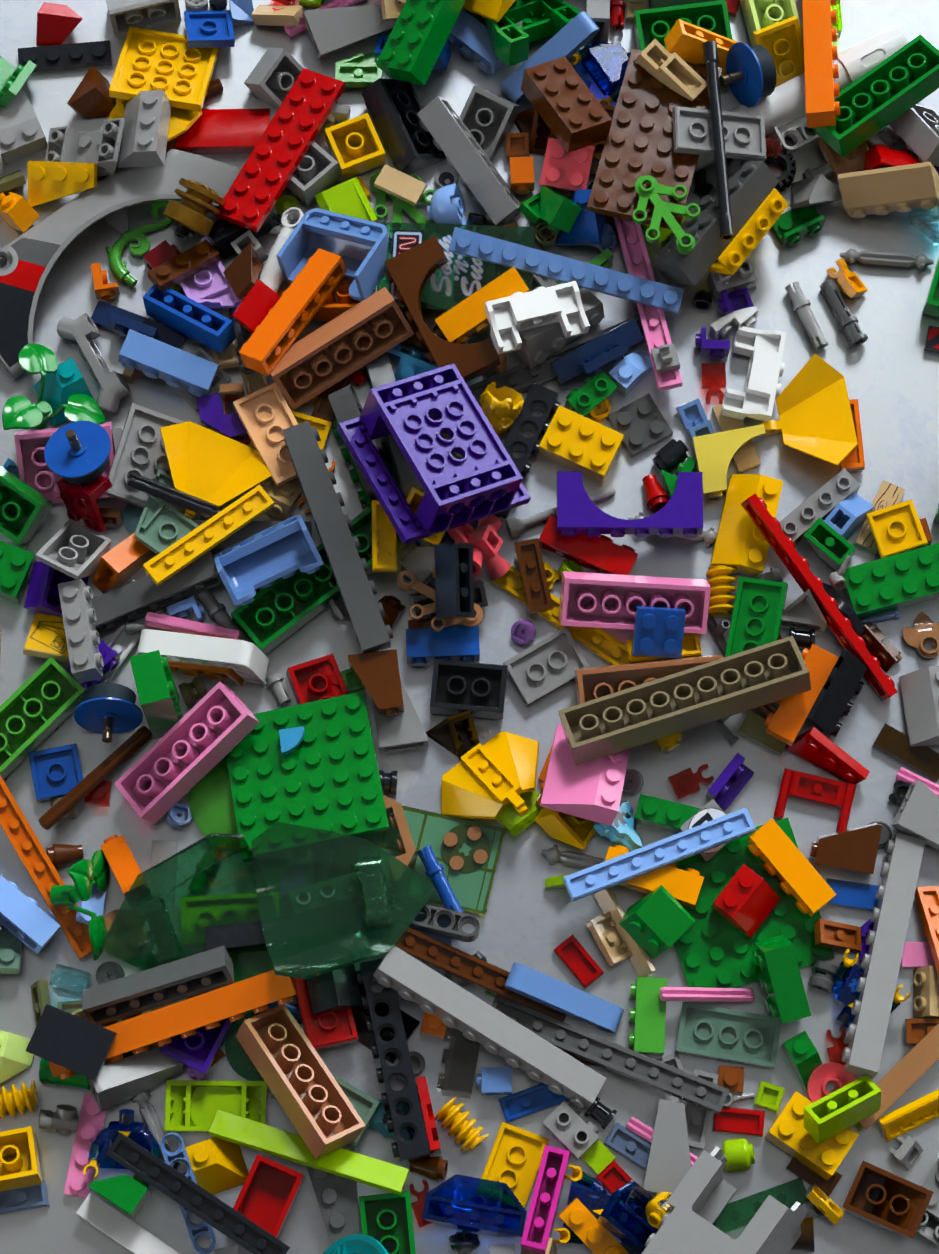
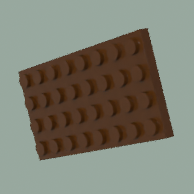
M632 49L613 113L610 132L605 141L587 204V211L631 221H633V211L637 209L639 195L635 192V182L641 176H652L657 180L658 184L675 187L676 185H684L687 188V196L683 201H677L670 196H659L662 201L686 206L700 155L674 152L672 109L674 106L710 110L708 85L691 101L661 83L635 60L642 51ZM685 61L707 82L705 64H692ZM718 67V75L720 77L722 76L723 68ZM650 184L642 185L646 189L651 187ZM681 190L675 192L677 195L684 194ZM648 200L645 210L647 212V220L644 224L650 225L654 206ZM671 213L681 226L683 215ZM637 214L635 216L638 219L644 218L642 214ZM661 219L660 227L669 229L665 221Z

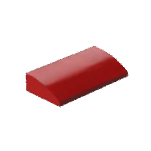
M270 108L202 109L203 114L185 133L176 137V149L192 154H251L270 123Z
M334 654L287 668L286 675L297 705L348 694Z

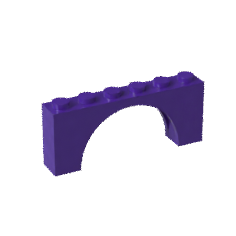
M557 471V534H562L563 537H575L576 534H586L587 537H599L601 534H610L611 537L617 538L624 537L625 534H635V537L639 538L648 537L649 534H659V537L662 538L673 537V535H683L686 538L697 537L703 531L702 472H678L675 491L662 509L642 519L625 520L603 512L592 502L584 488L581 471Z

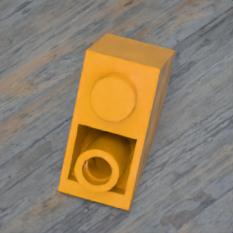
M10 191L0 194V218L13 229L24 233L40 217L23 196Z

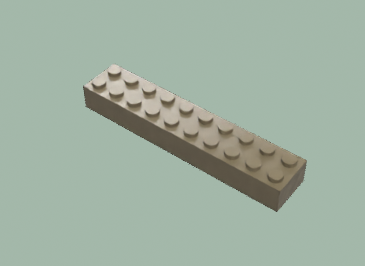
M790 636L558 712L563 732L577 766L811 690L810 675L794 637Z

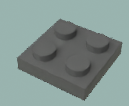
M649 393L608 415V420L614 430L624 434L623 445L631 458L673 436V431Z

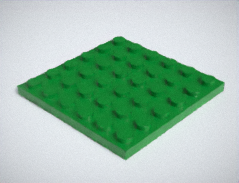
M364 691L253 714L260 723L226 755L243 860L390 830ZM303 726L305 729L304 739L292 753L282 756L279 730Z
M784 818L775 821L798 848L789 819ZM763 825L755 827L756 831ZM753 833L730 841L708 861H705L699 853L675 863L677 865L676 868L682 870L691 868L699 871L700 876L704 877L694 909L682 906L695 919V922L674 943L687 987L740 988L759 982L758 975L762 974L760 966L755 964L752 951L756 950L754 943L779 935H784L793 944L799 969L813 966L815 960L826 962L835 958L832 948L815 945L814 921L822 919L820 912L818 911L810 917L808 913L803 914L796 905L798 901L792 894L787 895L783 891L776 875L771 876L764 867L765 862L760 856H754L749 850L747 840ZM743 864L762 877L781 898L751 938L711 908L715 899Z

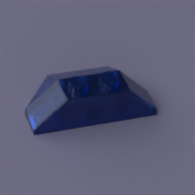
M456 1174L426 1193L422 1219L447 1228L467 1230L468 1232L490 1236L522 1237L527 1211L506 1183Z
M633 1180L612 1193L597 1220L598 1223L622 1243L640 1254L646 1248L645 1243L652 1233L656 1234L659 1230L649 1224L645 1214L646 1205L654 1197Z

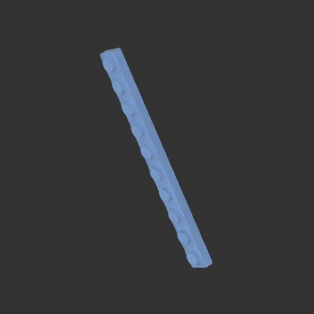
M457 227L454 228L448 250L449 252L508 268L514 266L516 270L563 283L576 281L578 287L673 313L679 312L684 289Z

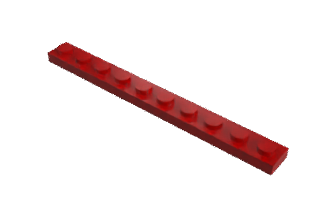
M756 493L741 503L742 507L803 592L808 589L810 590L827 621L828 627L843 648L849 650L867 667L863 676L881 701L897 693L893 680L888 675H885L880 668L881 665L878 659L867 650L863 638L857 636L852 629L850 620L839 611L835 599L827 594L822 581L811 572L808 561L796 551L792 539L786 537L783 533L780 522L768 512L765 501L758 497Z

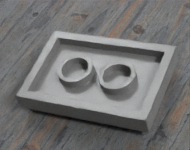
M567 627L503 662V665L508 666L507 672L527 706L575 678L574 669L590 668Z

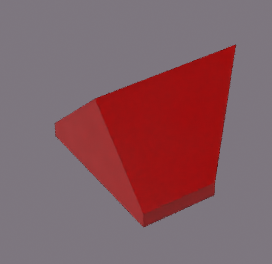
M44 2L37 12L36 45H61L83 18L67 5Z

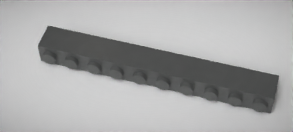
M310 421L283 429L282 435L361 652H377L390 648V639L394 637L390 625H384L382 617L385 616V612L381 602L376 603L374 595L377 594L373 580L368 581L366 572H369L365 558L360 559L358 550H361L357 536L352 537L349 530L353 528L348 514H343L341 507L345 506L341 493L335 492L333 485L337 483L333 471H328L325 463L329 462L325 449L320 450L317 442L321 441L316 427H311Z

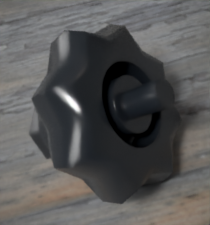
M467 1230L456 1232V1234L449 1237L451 1249L459 1254H471L473 1250L480 1246L478 1234Z

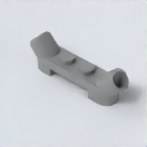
M86 313L77 319L63 317L58 322L57 333L61 338L78 342L80 346L78 351L81 357L86 362L88 361L91 367L89 369L91 376L101 385L96 401L97 405L101 410L112 413L116 412L120 399L130 393V388L122 374L116 371L110 372L94 340L101 336L97 326Z

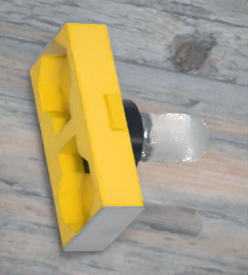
M813 1183L806 1193V1197L813 1203V1208L806 1213L805 1218L813 1216L814 1221L819 1215H825L834 1225H837L842 1220L844 1211Z

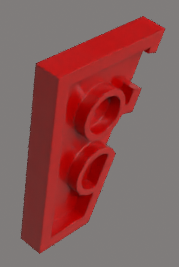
M815 727L797 736L792 746L787 745L785 747L786 750L850 784L856 785L865 780L870 772Z
M426 1076L416 1078V1087L421 1102L431 1154L436 1155L442 1152Z

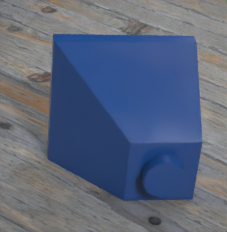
M592 189L576 190L568 197V199L582 209L569 233L563 230L559 231L557 246L601 244L606 215L587 211V204Z

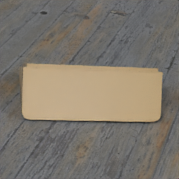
M259 5L252 12L251 17L255 25L299 26L303 6Z

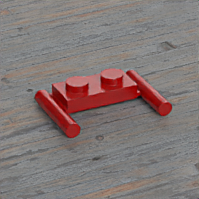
M785 768L774 816L783 818L788 795L790 794L841 806L836 831H844L847 829L857 785Z

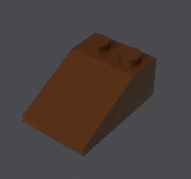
M862 1161L842 1207L845 1212L862 1220L914 1239L934 1192Z

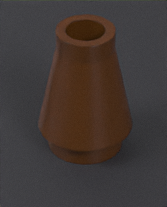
M52 844L51 847H46L47 855L55 868L84 859L81 844Z
M438 1156L410 1162L409 1171L438 1182L439 1179L445 1180L448 1160Z

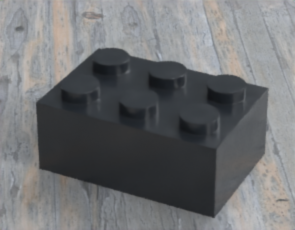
M434 659L430 713L457 715L470 710L472 717L503 720L508 666Z

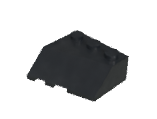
M845 648L842 650L836 665L833 667L802 726L807 731L815 727L828 739L831 735L837 736L842 726L838 721L842 714L848 715L853 706V703L850 702L852 695L858 696L864 685V682L860 680L867 667L849 650Z

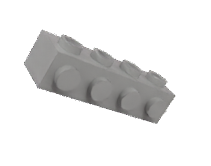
M82 579L58 584L71 674L79 683L103 678L102 667H104V662L98 647L100 637L95 628L97 618L91 600H93L91 587L87 586Z

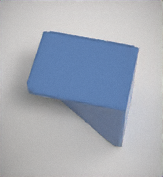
M229 0L233 27L254 23L251 17L254 11L252 0Z

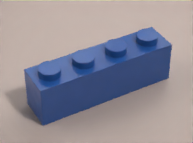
M153 285L142 297L148 316L221 354L236 339L231 319L171 288L161 292Z

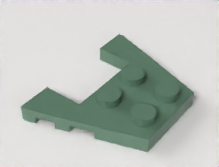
M159 469L155 481L174 488L172 477L162 469ZM149 494L134 538L158 555L199 525L163 499Z

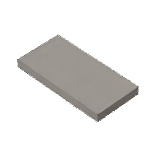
M674 106L672 109L674 152L714 156L710 110ZM722 111L726 158L764 162L766 159L764 116Z

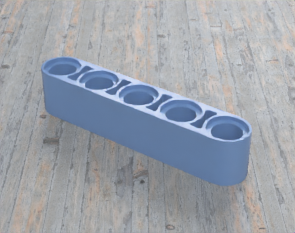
M585 11L579 13L506 78L500 85V88L511 102L515 104L520 103L526 98L521 90L525 69L564 56L567 60L570 59L599 32V27Z
M513 963L504 985L508 990L612 1034L616 1033L624 1009L519 963Z
M175 1132L167 1133L160 1143L165 1162L172 1167L176 1162H184L187 1165V1172L184 1175L197 1183L182 1136ZM169 1137H175L179 1141V1148L175 1151H169L165 1147V1140ZM180 1205L194 1249L201 1254L210 1253L216 1244L213 1227L204 1220L199 1224L192 1223L189 1219L191 1212ZM208 1235L212 1240V1244L208 1248H201L197 1243L198 1237Z

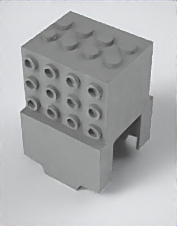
M716 1146L710 1154L703 1150L669 1197L667 1203L672 1212H667L660 1223L662 1226L657 1233H652L645 1243L646 1248L642 1254H788L802 1234L801 1223L806 1213L802 1205L797 1201L789 1209L768 1195L738 1238L733 1239L713 1225L737 1192L734 1186L723 1180L721 1170L727 1160L721 1149Z

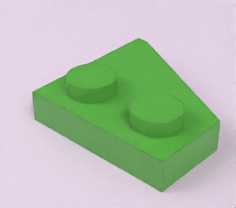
M376 46L373 51L364 55L360 52L349 59L336 62L335 79L344 82L345 87H369L377 79L382 78V70L375 65L379 58L378 55L375 56L374 54Z

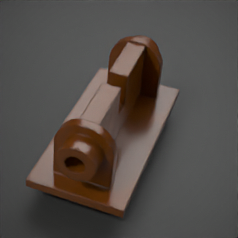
M869 622L863 626L864 632L857 636L863 638L867 650L878 659L882 669L887 673L894 664L896 665L902 660L901 652L890 641L884 645L882 641L886 636L876 624L873 625Z

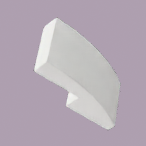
M747 307L723 316L710 325L709 335L714 340H717L720 336H727L733 330V327L736 330L739 325L751 328L757 322L758 309L756 307Z

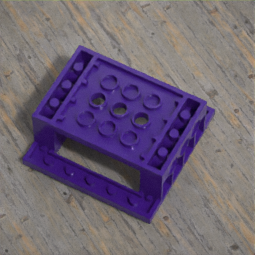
M454 363L370 389L360 417L338 424V432L404 545L527 504L531 499L522 484V475ZM440 433L449 435L451 439H443ZM392 434L425 490V494L415 514L371 440ZM451 453L461 454L463 458L456 459Z

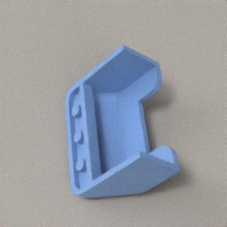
M315 208L304 214L276 257L284 281L292 283L296 275L301 272L309 258L314 255L318 248L341 256L347 269L344 278L353 280L349 287V294L352 299L363 301L371 296L384 275L389 234L386 226L383 224Z
M301 515L290 517L214 555L217 571L234 606L239 604L240 606H245L251 603L256 595V589L268 588L274 584V580L281 577L283 579L289 578L296 573L295 570L297 569L300 572L312 574L318 571L320 566L324 564Z

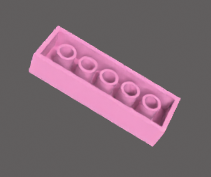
M562 571L559 621L561 626L634 630L636 606L679 608L686 611L684 633L706 634L711 586L707 580Z
M219 682L132 765L114 785L141 818L155 824L260 722L231 688Z

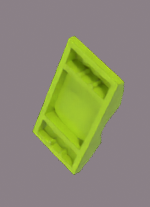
M166 1080L164 1131L185 1133L209 1132L217 1110L266 1124L267 1084L265 1081Z

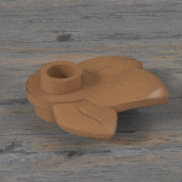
M920 612L914 620L913 628L906 627L902 629L903 638L909 646L917 648L918 653L922 657L934 658L939 654V622L934 624L929 616L924 612ZM929 643L933 649L930 651L926 650L924 645Z

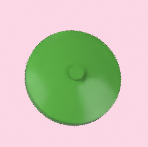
M225 756L190 790V810L196 826L210 841L226 848L241 849Z

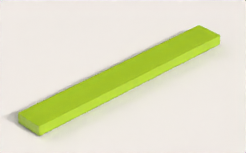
M217 1110L209 1129L210 1136L398 1195L402 1194L409 1175V1169L343 1148L315 1159L300 1135L221 1110Z

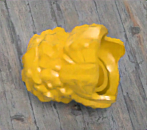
M492 382L487 385L480 396L479 403L498 436H501L511 429L514 418L518 417L522 410L524 399L522 394L507 386L495 388L496 382Z

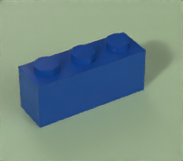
M479 626L444 628L440 632H436L432 628L406 629L407 663H412V666H425L426 663L434 662V659L473 663L480 661Z

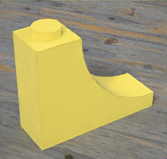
M764 424L692 438L698 472H702L703 496L708 495L709 499L723 496L722 492L727 491V470L731 459L747 442L765 435Z

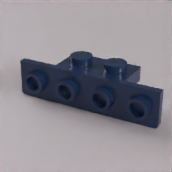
M98 301L91 317L96 325L112 330L120 336H127L129 329L178 349L181 348L186 336L165 324L103 301Z
M630 319L551 362V365L561 384L581 373L595 375L604 370L603 365L609 362L615 364L625 358L624 354L629 352L628 348L644 340V337L636 321Z

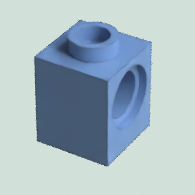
M481 1067V1074H476V1089H481V1096L511 1095V1067Z

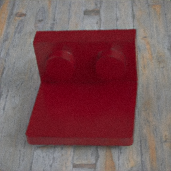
M99 476L97 479L84 484L70 483L63 478L59 480L57 484L60 490V497L65 503L68 518L89 529L99 532L105 531L106 528L96 499L112 487L110 479Z

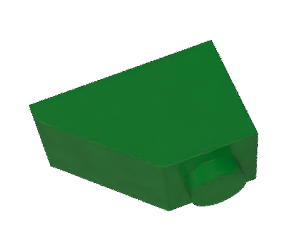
M543 185L541 188L540 218L547 222V228L557 233L560 230L569 233L582 208L563 194Z
M820 518L803 535L818 556L836 571L840 569L846 556L852 557L856 550L851 543Z
M803 1031L783 1042L780 1047L805 1090H807L810 1075L818 1066L822 1065V1061L806 1031Z

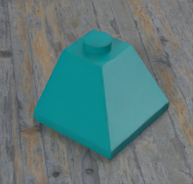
M73 358L59 364L54 373L45 374L42 401L49 403L53 412L60 405L67 404L68 398L73 394H85L93 398ZM40 380L33 386V389L37 396L39 393ZM65 409L60 411L55 419L50 418L54 428L68 422L63 414Z

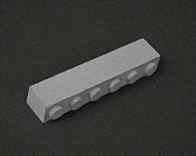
M437 96L417 113L421 119L419 121L420 125L426 132L431 133L434 138L432 140L434 145L440 151L443 150L447 156L445 158L446 162L460 174L458 177L460 182L472 191V198L475 203L484 208L487 220L492 225L504 226L520 213L518 208L521 203L449 101L444 97Z

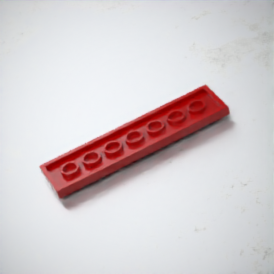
M303 68L223 198L225 200L224 205L218 206L217 209L220 212L216 214L217 218L255 232L260 230L346 88L344 82Z

